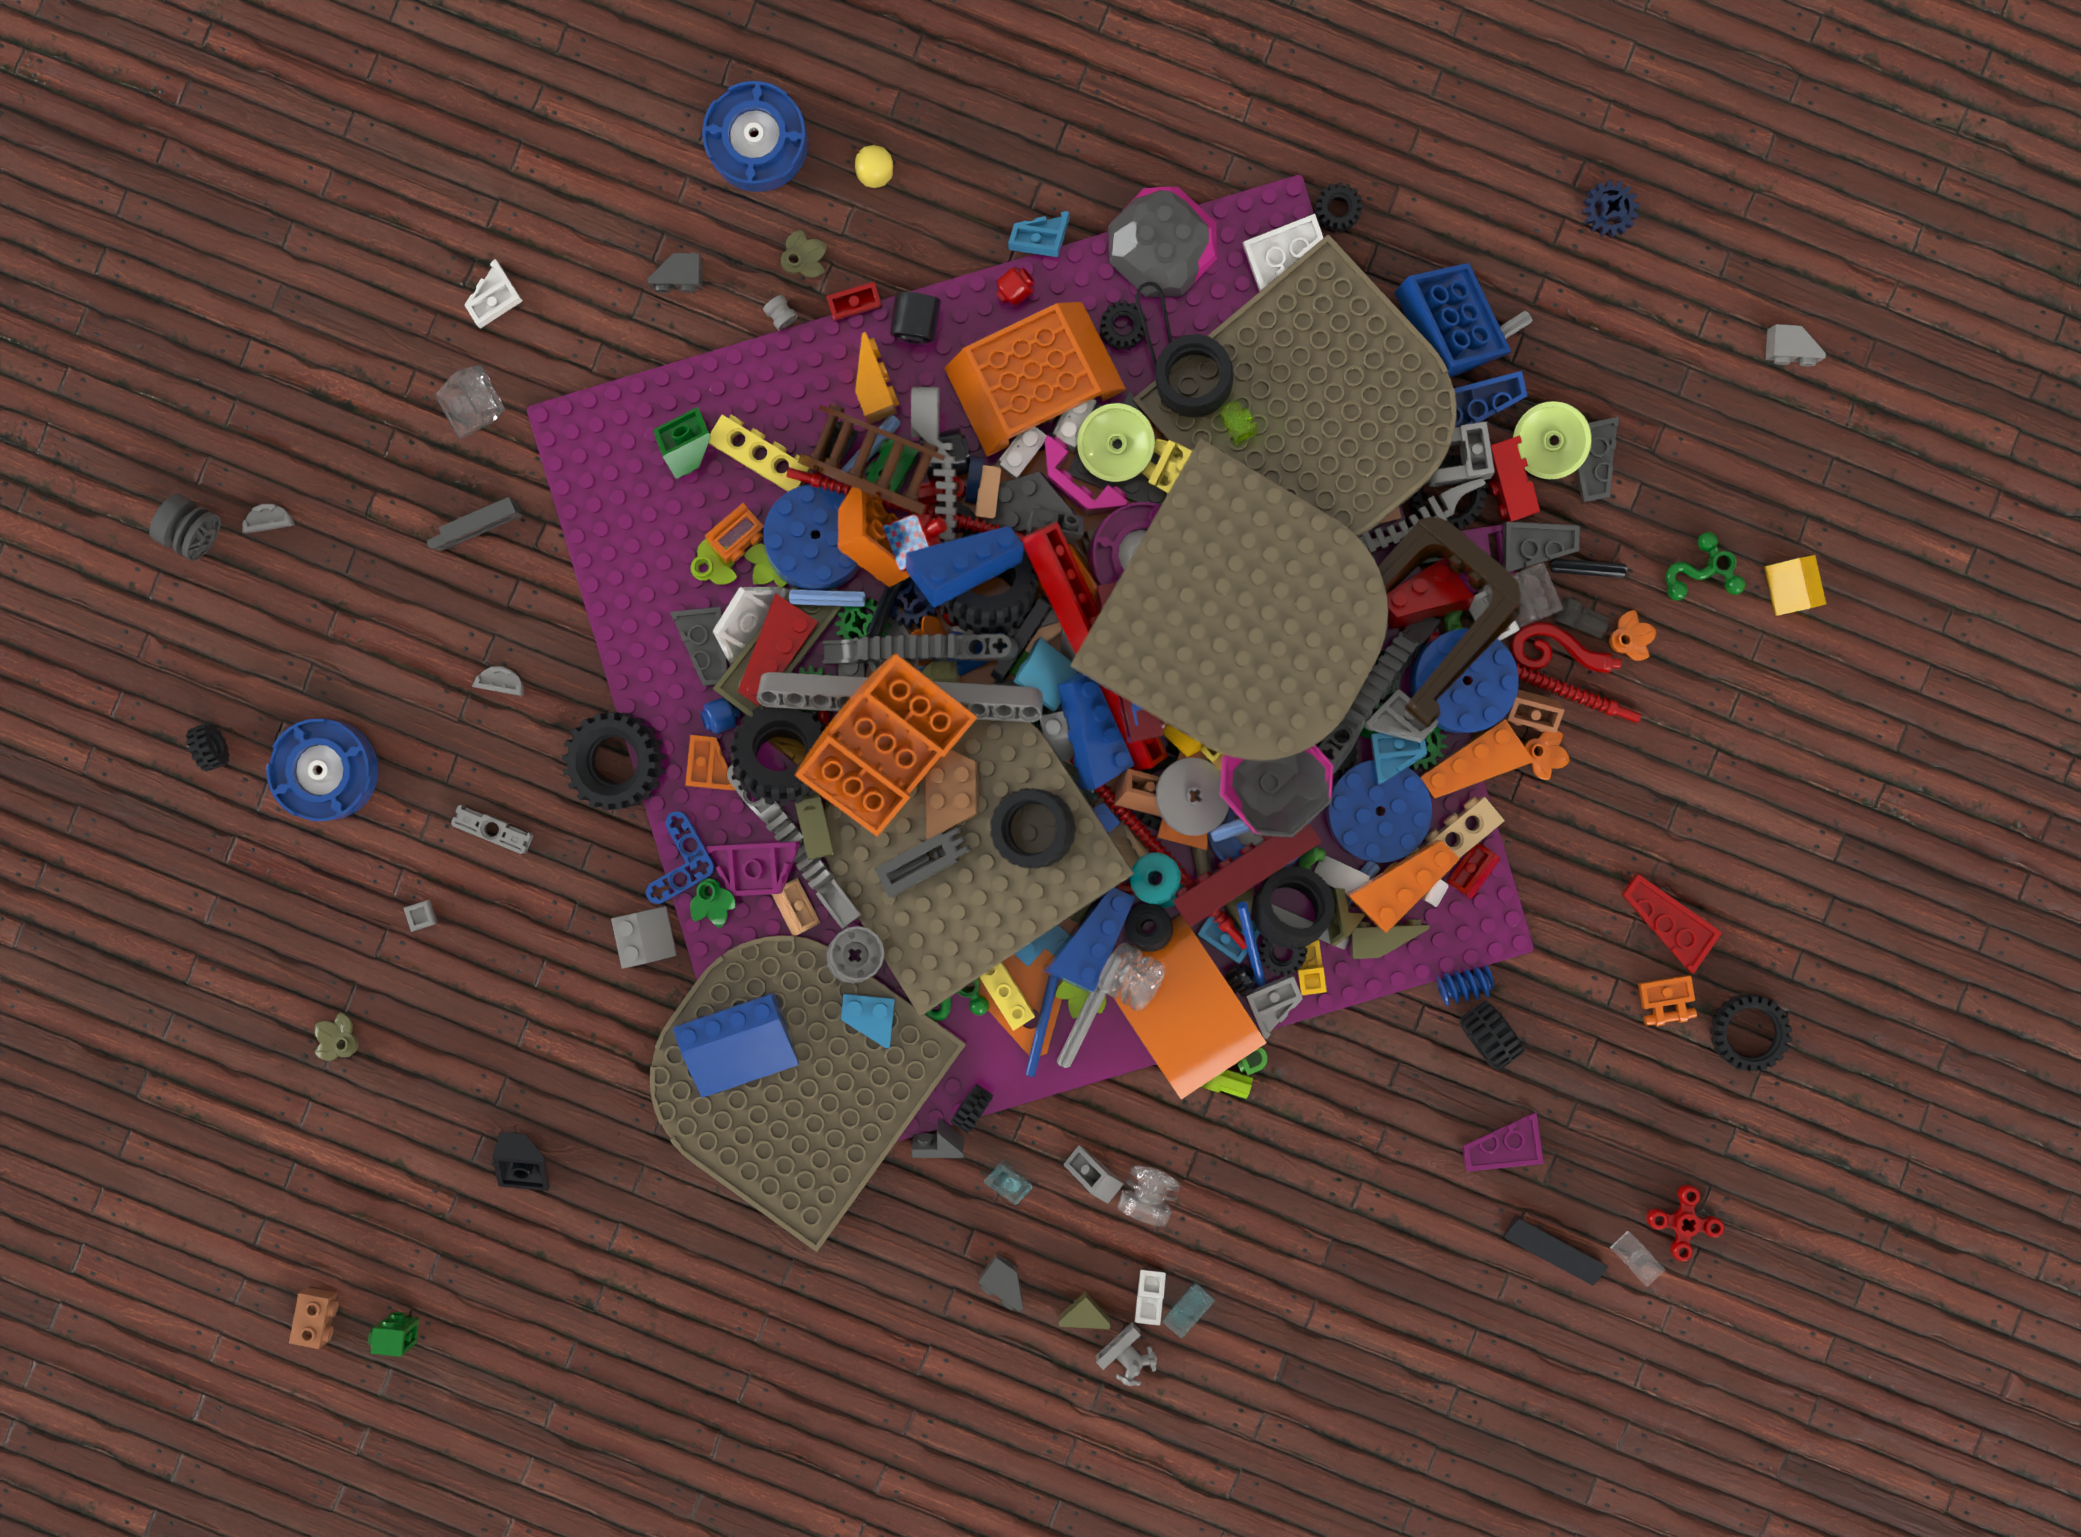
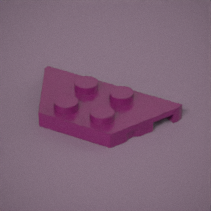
M800 841L706 846V851L713 856L718 865L716 869L720 877L725 880L726 888L734 896L780 894L783 892L798 852Z

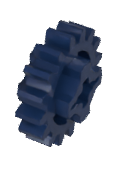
M1608 180L1605 183V187L1600 182L1595 186L1596 190L1591 189L1588 192L1589 198L1583 201L1587 208L1582 211V215H1588L1589 218L1584 223L1585 225L1593 224L1591 228L1592 233L1599 229L1600 237L1609 232L1610 238H1613L1617 232L1623 235L1626 232V228L1630 229L1634 225L1632 220L1639 216L1634 210L1640 206V203L1633 202L1637 194L1630 195L1628 193L1631 188L1630 186L1623 189L1621 188L1622 181H1618L1613 186L1612 181ZM1615 202L1616 204L1613 207L1614 209L1606 216L1605 214L1607 213L1609 206H1611ZM1613 222L1615 225H1609L1606 223Z
M908 577L903 581L900 591L897 593L890 617L892 620L896 619L899 626L905 622L908 629H911L913 624H916L919 629L921 628L924 616L937 617L938 614L913 579ZM898 606L904 609L905 614L899 611Z

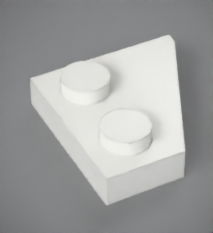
M496 259L491 262L490 266L492 268L486 278H481L476 286V291L470 295L465 303L466 309L480 329L523 301Z

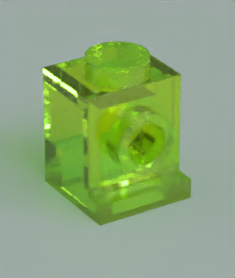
M1232 401L1226 404L1223 410L1220 411L1221 420L1235 445L1258 433L1256 421L1250 423L1253 421L1249 410L1247 407L1242 409L1239 402Z

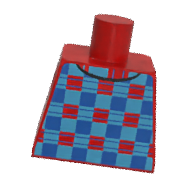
M915 514L882 526L899 570L906 571V552L942 543L939 535L947 530V525L941 517L932 520L929 514Z

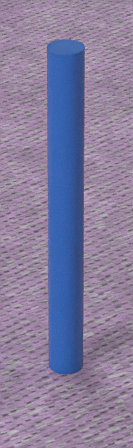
M1239 902L1237 909L1253 974L1256 978L1255 983L1257 986H1263L1266 984L1248 906L1246 902Z
M1052 975L1048 977L1025 1075L1035 1077L1058 983V978Z

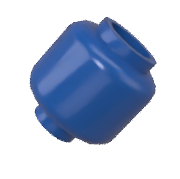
M725 698L705 703L703 711H700L706 731L710 730L714 734L734 729L737 724L736 718L740 717L739 709Z

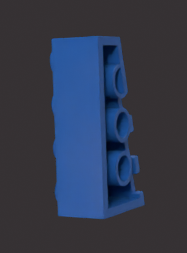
M1522 371L1454 388L1456 397L1455 428L1461 425L1479 423L1527 397Z
M1007 526L906 552V571L932 607L935 608L1022 563L1024 544L1011 527Z
M1077 673L1059 683L1057 687L1064 718H1067L1069 732H1067L1069 742H1072L1075 757H1073L1074 767L1078 768L1080 780H1077L1079 789H1096L1135 764L1099 684L1082 673Z
M1116 888L1099 897L1042 971L1084 991L1094 992L1135 897Z

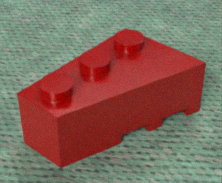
M1520 435L1490 446L1495 473L1488 482V487L1491 495L1496 496L1499 504L1496 506L1498 516L1505 522H1515L1540 512L1533 482L1529 481L1524 468L1528 466L1527 459H1521L1517 445L1522 443Z
M1442 558L1386 594L1388 605L1387 623L1394 629L1422 622L1426 618L1441 617L1458 610H1469L1475 597L1458 575L1449 568L1447 561Z

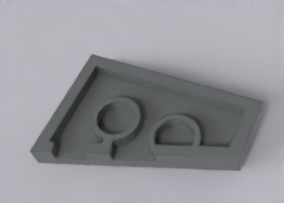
M1521 522L1503 523L1502 566L1510 572L1579 551L1580 526Z
M722 607L670 612L703 686L716 685L728 670L727 658L713 633L715 626L723 615Z

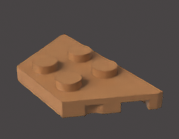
M950 750L945 757L941 756L925 775L926 839H930L948 829L951 830L960 825L961 822L979 814L978 762L954 750Z

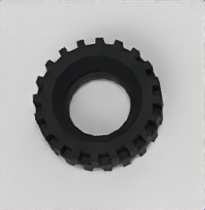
M630 713L595 714L592 718L584 719L581 721L582 725L580 727L574 728L571 731L574 736L571 740H566L564 746L568 747V753L562 755V761H567L568 769L563 770L564 776H570L572 782L568 786L570 789H576L579 792L576 796L578 799L589 801V806L593 808L601 807L603 808L602 810H618L641 804L642 800L649 799L652 796L651 791L653 789L659 788L661 784L658 781L659 776L664 775L666 770L661 768L662 760H666V754H661L659 746L664 744L661 739H656L654 736L656 730L644 724L646 720L635 718ZM611 737L627 740L637 754L636 771L628 781L622 784H612L605 781L599 775L595 766V754L598 747L603 741Z

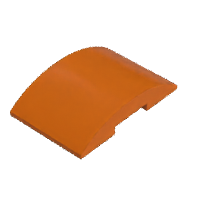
M895 653L859 687L840 709L808 752L796 771L795 776L878 837L909 800L911 791L941 756H946L977 719V716Z
M1179 915L1172 920L1173 934L1165 947L1158 951L1146 952L1132 946L1119 955L1122 958V962L1108 990L1180 1099H1183L1267 1042L1183 916Z

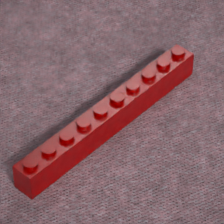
M1054 522L1036 529L1020 540L1024 544L1028 557L1076 655L1096 621L1099 610L1058 522ZM1099 684L1135 764L1129 769L1141 771L1153 768L1167 758L1168 755L1159 737L1128 743L1118 696L1113 691Z

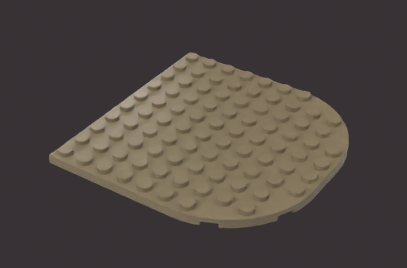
M1329 234L1208 335L1225 348L1233 367L1232 390L1228 399L1217 411L1204 417L1195 418L1175 413L1161 399L1157 390L1156 380L1133 398L1137 407L1167 441L1177 442L1193 450L1201 438L1336 519L1357 537L1378 525L1431 479L1448 452L1456 423L1455 390L1448 375L1446 365L1439 354ZM1189 355L1181 358L1172 366L1169 373V382L1171 388L1176 393L1184 397L1197 398L1208 394L1217 386L1220 371L1213 359L1203 355Z
M1200 438L1070 667L1218 753L1233 758L1256 761L1289 757L1314 746L1338 726L1353 704L1375 664L1385 639L1388 619L1387 595L1380 570L1366 546L1346 526Z
M976 719L951 748V750L978 762L979 814L953 828L960 827L962 830L959 835L954 836L955 840L962 836H965L967 840L959 845V848L962 849L964 846L969 845L972 850L959 857L960 862L893 898L888 897L875 868L928 840L926 839L925 776L911 791L909 800L878 837L838 807L831 806L830 801L827 800L824 814L833 850V855L826 856L830 870L835 876V880L841 884L847 896L862 916L859 920L864 928L870 929L881 940L884 949V960L919 1016L924 1015L1135 874L1049 741L1032 722ZM1024 788L1046 790L1054 795H1058L1069 805L1071 813L1075 818V840L1070 847V851L1059 862H1055L1048 867L1023 868L1009 863L995 849L990 835V821L994 814L993 811L1000 801L1013 791H1019ZM1036 803L1022 806L1016 812L1011 824L1012 838L1017 847L1027 853H1039L1051 845L1056 833V823L1051 811L1045 806ZM942 845L927 852L932 862L937 860L934 852L943 849Z
M793 935L766 936L742 943L717 958L703 972L662 1030L655 1046L652 1066L650 1068L651 1098L659 1123L662 1124L671 1143L683 1156L814 1251L818 1252L965 1047L966 1042L927 1015L919 1016L913 1004L874 976L854 984L837 979L827 966L826 953L828 945L816 940ZM775 992L799 1065L702 1098L680 1052L673 1027ZM844 993L895 998L890 1049L883 1047L841 1020Z

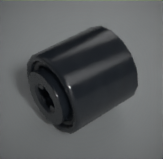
M896 292L890 335L897 338L898 341L910 344L926 345L927 343H933L936 340L941 300L937 297L921 293Z
M960 428L939 432V439L942 443H953V450L946 451L951 456H955V463H952L953 469H956V476L968 474L971 459L965 434L962 435ZM920 437L921 446H923L924 441L926 442L923 437ZM930 463L927 469L929 482L945 479V476H933V470L942 469V463Z

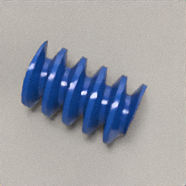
M1488 965L1482 967V972L1478 967H1474L1472 974L1468 969H1464L1462 976L1458 971H1454L1452 978L1448 973H1444L1442 980L1436 975L1440 997L1446 1006H1449L1450 998H1453L1456 1004H1459L1460 996H1463L1466 1002H1469L1470 994H1473L1476 1000H1479L1481 991L1488 998L1490 990L1494 989L1493 978Z

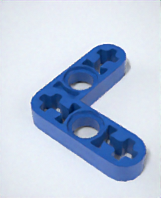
M682 811L670 813L666 818L665 825L686 863L648 885L646 896L654 904L666 902L710 877L715 871V863L711 855L707 853L706 846L689 816ZM675 816L684 819V822L681 824L684 831L688 829L691 831V833L683 835L680 839L677 834H682L679 827L673 828L672 823L675 822L673 818ZM689 837L697 842V848L694 852H688L684 849V841ZM700 860L702 863L708 862L707 873L705 874L701 871L694 874L697 878L694 881L692 873L687 867L690 866V869L694 870L700 866ZM678 872H682L687 876V884L684 887H679L674 883V876ZM668 878L669 885L675 892L671 893V889H668L662 893V899L659 896L654 897L652 894L655 891L654 886L656 885L658 888L667 885L664 880Z

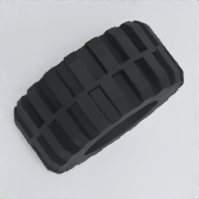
M1023 552L1022 563L997 575V577L1002 578L1011 586L1006 592L995 596H983L968 590L941 604L943 612L948 614V619L953 624L959 623V628L966 632L968 629L972 630L975 635H981V633L996 634L997 632L1005 634L1011 632V627L1015 629L1023 624V619L1026 620L1035 606L1037 597L1038 576L1027 552Z
M760 707L752 710L753 715L751 717L745 715L741 719L742 727L736 726L733 732L734 739L731 740L730 745L734 774L745 792L751 791V796L758 801L761 797L765 798V804L773 805L774 801H780L781 806H787L788 801L795 800L796 804L802 802L803 796L806 794L808 797L814 795L816 791L795 776L801 763L790 770L773 771L765 768L758 762L757 752L765 742L772 738L789 737L799 741L805 747L806 757L825 730L822 721H817V715L812 711L805 713L804 709L767 707L762 710Z

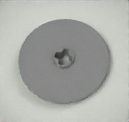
M1192 757L1178 760L1169 765L1161 774L1156 787V803L1163 820L1175 831L1190 836L1206 834L1217 828L1224 820L1229 809V805L1220 796L1221 771L1204 759ZM1195 791L1197 793L1195 795L1197 801L1191 802L1189 800L1191 798L1189 792Z

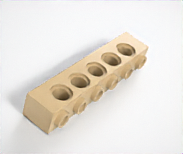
M1474 796L1463 805L1465 809L1457 815L1455 812L1445 819V826L1439 831L1434 829L1424 838L1425 842L1408 854L1406 858L1434 840H1442L1446 844L1445 838L1450 832L1455 833L1457 841L1453 846L1448 847L1460 858L1505 820L1485 797L1477 799ZM1469 816H1473L1476 819V826L1472 830H1468L1465 826V821ZM1395 861L1394 863H1392L1384 871H1386L1389 867L1393 866L1394 864H1397V862Z

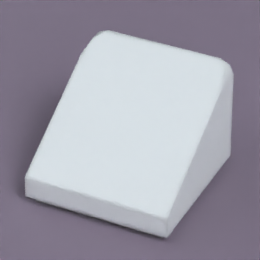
M1440 879L1421 899L1437 907L1448 889V884Z

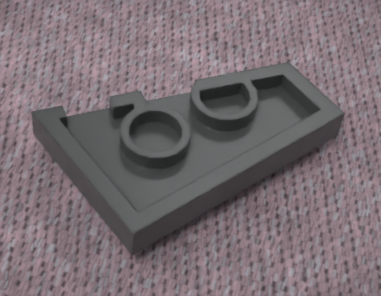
M1619 417L1588 423L1592 435L1591 449L1585 462L1576 470L1582 503L1610 497L1613 474L1612 463L1614 450L1616 449V430L1619 424Z

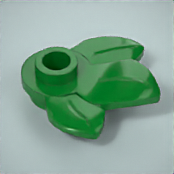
M712 878L704 879L699 883L697 895L690 904L691 917L694 922L707 916L718 928H722L728 919L727 910L736 908L734 895L729 890L721 888L719 882ZM709 887L712 888V895H710L708 892Z

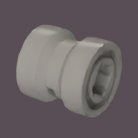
M783 295L776 296L763 307L765 314L774 320L773 324L778 331L787 328L798 318L794 309L788 307V301Z

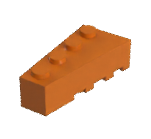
M1502 719L1495 725L1477 734L1439 760L1435 766L1429 767L1418 776L1425 784L1430 798L1435 799L1535 761L1506 719Z
M1434 840L1345 895L1382 931L1387 933L1460 858L1442 840Z

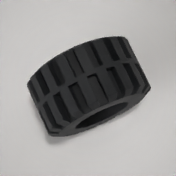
M1484 1000L1459 1019L1460 1025L1469 1040L1492 1068L1500 1071L1524 1053L1520 1039L1491 1003Z

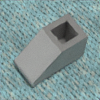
M1776 324L1767 330L1765 360H1774V364L1777 365L1800 362V366L1809 367L1815 366L1817 362L1825 359L1826 353L1802 326Z

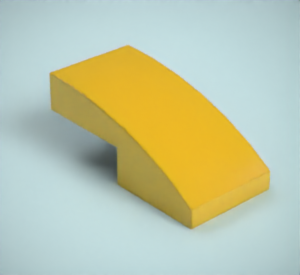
M1317 939L1306 946L1308 948L1306 960L1301 968L1297 970L1301 995L1327 992L1320 942Z

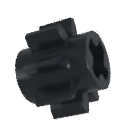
M1236 963L1225 972L1227 977L1224 979L1234 994L1239 992L1241 997H1243L1255 987L1252 983L1256 981V978L1248 966L1244 965L1240 968L1239 964Z

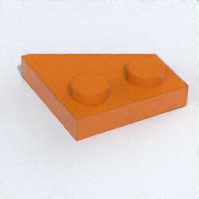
M690 735L685 786L735 791V788L727 778L728 767L717 738Z

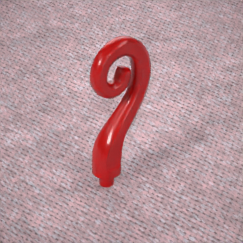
M1534 622L1524 625L1513 635L1510 642V651L1515 662L1521 667L1525 666L1528 670L1544 668L1552 657L1551 646L1543 639H1536L1533 642L1534 648L1541 652L1538 659H1530L1525 655L1523 650L1525 641L1536 635L1553 638L1580 665L1589 670L1610 673L1611 669L1621 668V659L1612 658L1611 653L1588 650L1567 631L1547 622Z

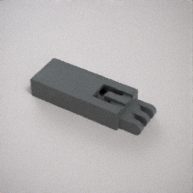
M507 497L438 527L441 534L429 539L427 546L437 551L445 550L522 517V511L516 500Z
M957 827L948 833L941 832L875 868L888 897L893 898L960 862L959 857L972 850L969 845L964 846L962 849L959 848V845L967 841L965 836L954 839V836L962 832L961 828ZM942 845L943 849L934 852L937 860L932 862L927 852Z

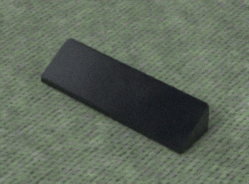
M1514 1215L1503 1238L1592 1286L1608 1268L1604 1262L1517 1215Z

